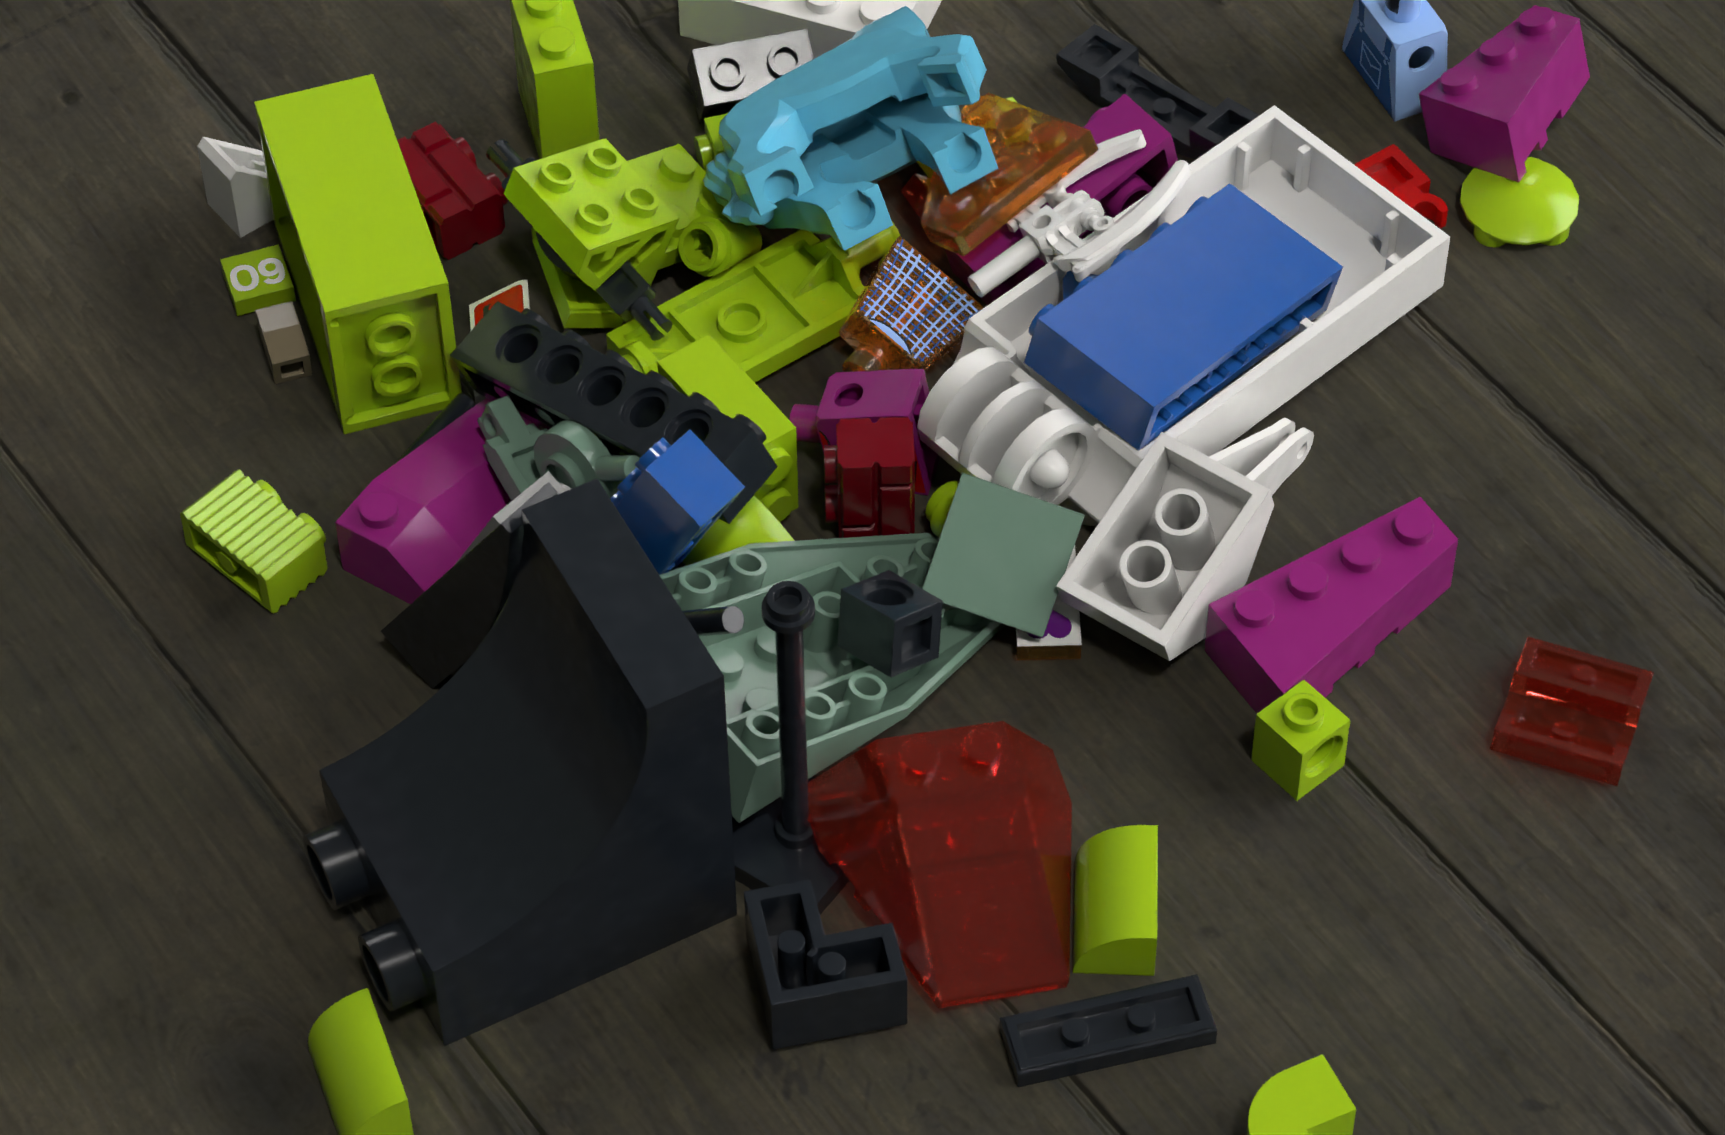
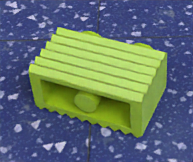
M240 469L234 471L180 513L186 545L271 613H277L281 605H287L290 598H296L300 590H306L309 583H315L317 577L324 576L328 569L324 549L326 537L319 524L306 513H301L296 517L292 509L288 510L284 503H282L278 493L270 484L261 479L253 483L250 477L244 476Z

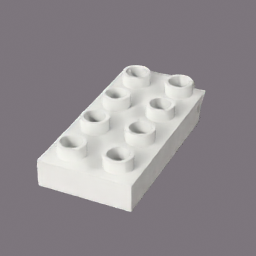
M1275 105L1189 164L1191 174L1175 199L1149 227L1120 250L1121 253L1126 249L1136 250L1148 241L1152 233L1165 222L1173 224L1186 214L1190 206L1202 196L1209 198L1230 183L1343 266L1325 312L1313 321H1310L1307 317L1300 321L1297 333L1164 431L1165 434L1208 457L1221 451L1428 298L1444 284L1450 236ZM1142 197L1134 204H1132L1124 211H1122L1114 218H1112L1113 221H1117L1120 217H1122L1125 213L1132 209L1138 202H1140L1144 197ZM1092 232L1082 240L1087 241L1096 235L1095 232ZM1118 255L1091 274H1102L1110 268ZM1052 260L968 319L964 327L961 350L953 365L941 376L929 392L920 410L917 429L920 440L959 473L962 474L963 472L1085 515L1082 522L1083 525L1097 526L1157 437L1138 451L1024 363L1032 338L1028 332L1032 320L1046 305L1053 304L1056 306L1063 301V278L1068 271H1062Z

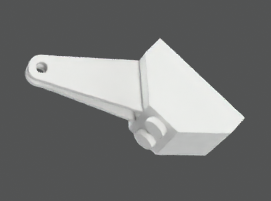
M1282 418L1272 426L1208 457L1161 431L1056 585L1061 601L1168 661L1206 638L1209 604L1244 587L1274 508L1272 495L1305 460L1311 449L1314 433L1304 427L1295 432V422Z

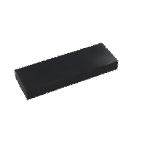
M1198 974L1001 1017L999 1026L1017 1087L1215 1044L1217 1039V1028Z

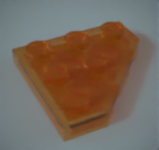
M989 92L984 96H980L979 101L963 107L961 123L984 127L998 169L952 194L949 193L939 175L933 171L921 225L931 243L961 256L967 255L1098 151L1099 148L1091 131Z

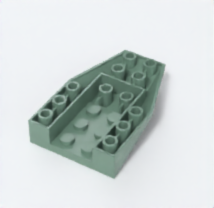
M933 532L751 543L660 575L682 611L736 606L744 615V625L738 633L699 636L724 675L732 816L738 823L781 797L775 631L771 630L764 623L761 609L762 601L773 585L782 581L798 582L807 589L815 602L814 620L808 628L803 630L808 779L907 717L1005 626V624L943 603L939 658L894 677L885 675L838 646L841 589L887 570L922 588L939 540Z

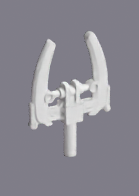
M1141 129L1101 142L1057 164L1032 182L1028 181L1000 202H995L991 205L990 210L995 220L1005 218L1009 231L1015 233L1020 228L1023 238L968 277L970 286L978 296L983 297L1036 258L1041 259L1046 264L1054 260V263L1062 271H1072L1076 281L1081 282L1121 253L1120 250L1139 236L1163 213L1175 199L1191 174L1187 161H1176L1158 184L1140 202L1115 222L1112 217L1104 216L1105 212L1101 203L1094 198L1091 199L1088 193L1083 190H1079L1074 194L1067 193L1065 188L1101 166L1128 153L1145 148L1146 140ZM1048 202L1049 206L1045 205L1043 208L1040 209V207H1042L1045 203ZM1086 230H1094L1096 235L1087 241H1083L1078 237Z

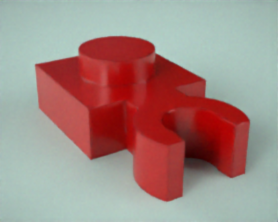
M1395 144L1354 164L1423 217L1432 220L1437 227L1441 229L1446 226L1448 215L1446 203L1440 197L1429 193L1431 179Z

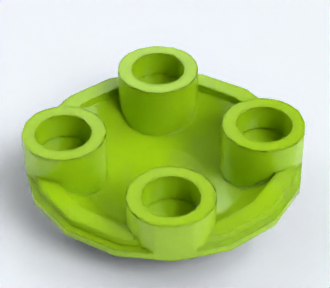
M1534 157L1526 159V173L1520 182L1473 168L1462 183L1460 204L1467 220L1474 225L1475 239L1482 245L1493 248L1500 247L1505 243L1518 245L1542 243L1548 246H1555L1566 241L1569 236L1570 226L1578 214L1579 196L1572 180L1556 166Z

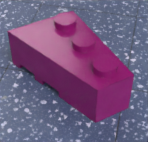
M1534 5L1532 8L1521 13L1515 21L1494 37L1483 42L1473 53L1453 68L1445 71L1440 78L1421 91L1419 99L1431 153L1520 182L1526 173L1525 161L1532 150H1542L1548 141L1547 128L1554 118L1562 119L1590 78L1580 19L1553 11L1547 7Z

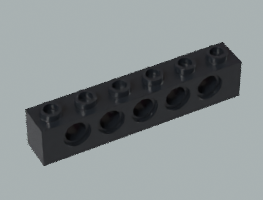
M497 301L450 354V357L476 393L491 401L509 395L520 416L548 430L565 420L579 423L597 436L610 455H636L641 458L661 438L664 437L670 445H673L688 430H691L745 486L719 517L720 520L728 524L732 522L778 467L763 444L767 439L765 433L748 417L736 414L734 418H731L721 413L702 394L693 392L690 396H687L677 391L672 383L661 374L650 370L645 375L635 370L617 352L608 349L603 354L593 349L583 337L571 329H565L562 333L552 329L540 315L528 308H525L520 313Z

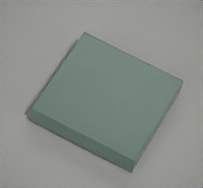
M962 472L922 589L943 600L944 604L1043 637L1058 595L1056 585L1065 574L1085 515Z

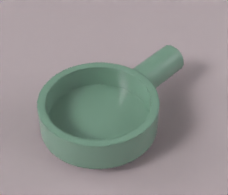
M568 420L557 423L540 435L534 445L535 463L541 477L549 471L559 483L565 484L571 489L598 479L609 498L619 491L617 487L620 481H623L637 468L635 463L640 459L636 455H610L604 444L589 429L579 423Z

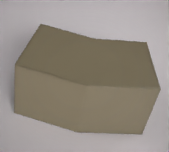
M290 301L255 310L261 342L269 362L274 383L278 384L311 376L310 354L293 302Z

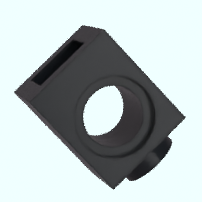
M890 570L841 589L838 646L889 677H894L939 658L943 600Z

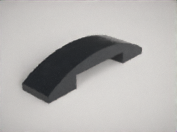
M1096 24L1056 54L1057 64L1097 105L1101 108L1108 107L1123 94H1126L1172 135L1177 154L1192 159H1198L1259 116V114L1230 98H1226L1217 107H1213L1139 66V49L1136 46Z

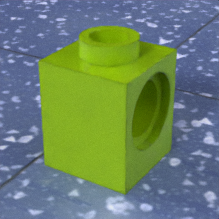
M1302 680L1256 714L1251 761L1298 801L1344 766L1350 719L1307 681Z

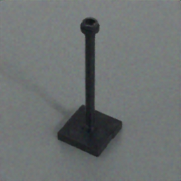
M782 581L769 589L761 606L764 623L771 630L775 631L781 797L740 823L732 816L735 880L754 890L811 879L821 915L889 836V819L853 798H847L821 783V780L815 776L808 779L803 630L808 628L814 620L815 602L802 584L795 581Z

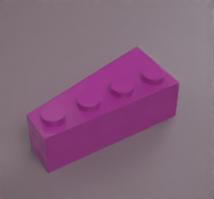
M1123 94L1110 106L1096 111L1087 124L1065 142L1051 147L1045 153L1042 160L1019 179L1005 184L999 190L996 197L974 215L963 218L953 227L950 234L942 239L952 272L975 293L968 282V277L1023 238L1020 228L1015 233L1009 231L1005 218L995 220L990 210L992 204L1000 202L1028 181L1032 182L1043 173L1077 153L1111 138L1141 129L1146 140L1145 148L1119 157L1088 173L1065 188L1067 193L1072 194L1079 190L1085 191L1091 199L1094 198L1101 203L1105 212L1104 216L1114 218L1148 194L1165 176L1173 164L1178 161L1172 135L1130 97ZM1048 202L1045 203L1042 207H1040V209L1043 208L1045 205L1049 206ZM1086 230L1078 237L1084 239L1086 236L1094 232V230ZM1036 258L985 296L978 297L985 304L989 305L1041 269L1046 263Z
M1418 497L1210 603L1208 606L1205 652L1256 714L1302 680L1307 681L1326 698L1332 692L1333 684L1353 666L1360 668L1375 654V647L1391 632L1398 634L1451 587L1458 538L1421 497Z

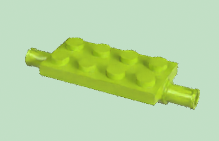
M893 223L889 228L844 251L833 237L820 241L812 232L799 230L657 306L666 318L672 322V328L667 333L653 318L650 319L664 335L663 338L656 341L652 340L650 335L633 319L606 334L607 350L610 349L617 352L635 370L646 375L650 370L658 373L657 361L710 334L754 382H757L845 333L844 331H850L851 329L846 326V323L854 327L855 324L851 321L848 323V321L854 315L853 312H857L856 306L860 308L862 305L859 301H865L866 298L863 294L865 296L869 295V292L862 285L859 278L860 269L890 252H895L894 248L899 250L900 247L897 246V243L901 245L899 231ZM859 310V312L857 313V315H858L860 318H861V317L863 316V314H864V313H862L860 310ZM855 316L852 320L857 323L860 318ZM865 316L863 320L868 321L869 317Z

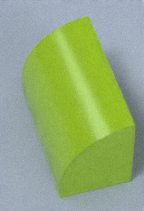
M1129 825L1112 828L1089 838L1077 851L1074 880L1073 973L1154 976L1157 948L1158 825Z
M368 988L359 990L342 998L324 1011L313 1024L308 1036L309 1051L338 1135H414L408 1099Z

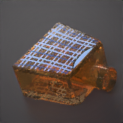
M899 236L876 265L839 329L841 338L855 349L843 363V372L924 369L926 371L962 342L964 327L968 319L984 307L911 244Z

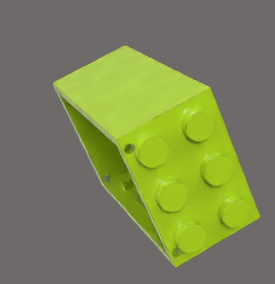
M374 74L255 101L275 228L343 433L348 434L443 410L457 394H462L459 368L450 357V354L456 349L449 284Z

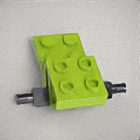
M606 138L539 160L529 157L525 161L505 139H500L494 144L508 158L507 161L490 146L486 153L487 158L506 177L501 184L505 190L504 195L534 227L539 245L548 259L570 278L584 282L594 291L596 290L624 321L627 322L634 318L650 335L652 340L656 341L663 338L664 335L650 321L653 318L667 333L672 328L671 320L667 319L651 301L656 296V292L651 287L657 270L682 262L678 249L679 238L682 231L695 218L712 216L730 221L729 218L722 214L725 206L717 203L714 195L704 185L703 179L706 171L680 144L628 161Z

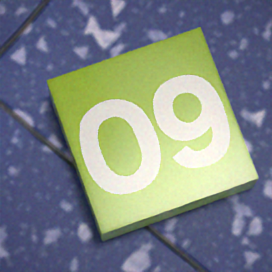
M279 244L220 259L223 276L237 316L255 312L257 309L296 301L294 287Z

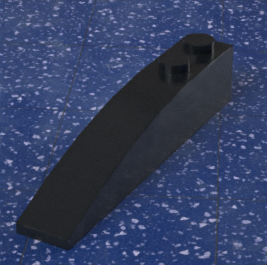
M549 482L381 630L383 635L432 689L447 676L451 675L453 677L493 627L508 599L516 579L522 555L524 530L521 509L558 495V492Z

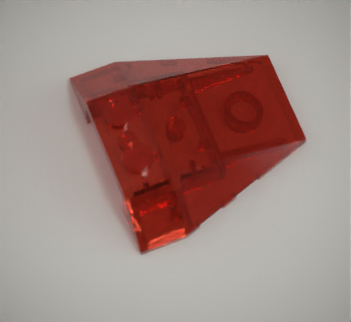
M998 721L876 739L808 782L809 822L818 849L829 864L836 862L856 888L854 897L865 912L872 909L882 924L893 923L902 961L938 1008L1067 987L1070 976L1072 802L1053 749L1008 723Z

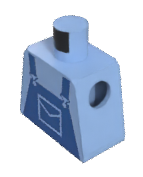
M1354 0L1342 50L1391 118L1396 122L1421 113L1419 93L1447 71L1448 33L1445 24L1427 0Z

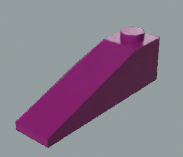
M485 398L373 479L337 519L335 526L343 570L411 604L456 564L490 519L507 505L510 497L487 460L488 458L483 448L486 438L477 422L486 408L485 405L492 402L490 399ZM522 417V419H523V421H524V423H525L526 425L531 424V423H534V422H532V421H530V420H528V419Z

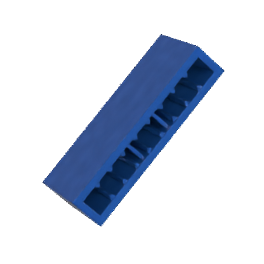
M1229 183L1209 198L1205 196L1198 198L1190 206L1186 214L1173 224L1168 222L1161 224L1152 233L1148 241L1136 250H1124L1113 261L1110 268L1096 278L1092 276L1084 278L1076 286L1072 294L1058 305L1048 304L1043 307L1030 324L1028 332L1032 338L1024 363L1139 451L1158 437L1161 431H1166L1297 333L1300 321L1306 317L1313 321L1325 312L1343 266Z

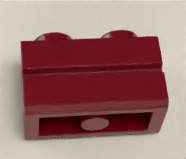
M435 121L414 131L411 138L407 139L404 136L397 140L435 247L444 258L450 260L472 249L474 243L477 242L480 245L502 234L505 228L503 206L508 203V199L504 195L505 190L501 185V181L493 172L484 175L477 167L474 153L463 137L460 136L453 139L442 125Z
M881 417L876 423H873L870 418L840 419L839 423L836 424L837 445H824L825 483H837V485H825L826 523H838L839 538L914 534L915 454L913 422L908 417Z

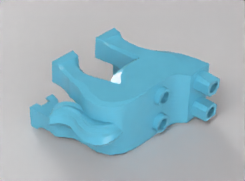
M907 6L871 22L857 31L848 41L782 75L737 103L720 121L719 136L725 151L717 154L715 160L710 161L706 165V174L703 179L705 187L714 195L717 203L725 206L722 214L729 218L731 222L743 223L746 226L763 225L769 229L796 228L816 234L831 235L845 251L893 225L879 185L876 182L919 161L934 170L943 181L949 193L952 194L997 170L998 165L984 127L961 123V111L958 105H969L979 101L980 86L987 71L973 38L960 34L930 37L925 24Z

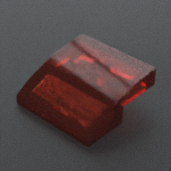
M1528 637L1514 670L1508 697L1495 726L1490 750L1618 787L1644 709L1654 672Z

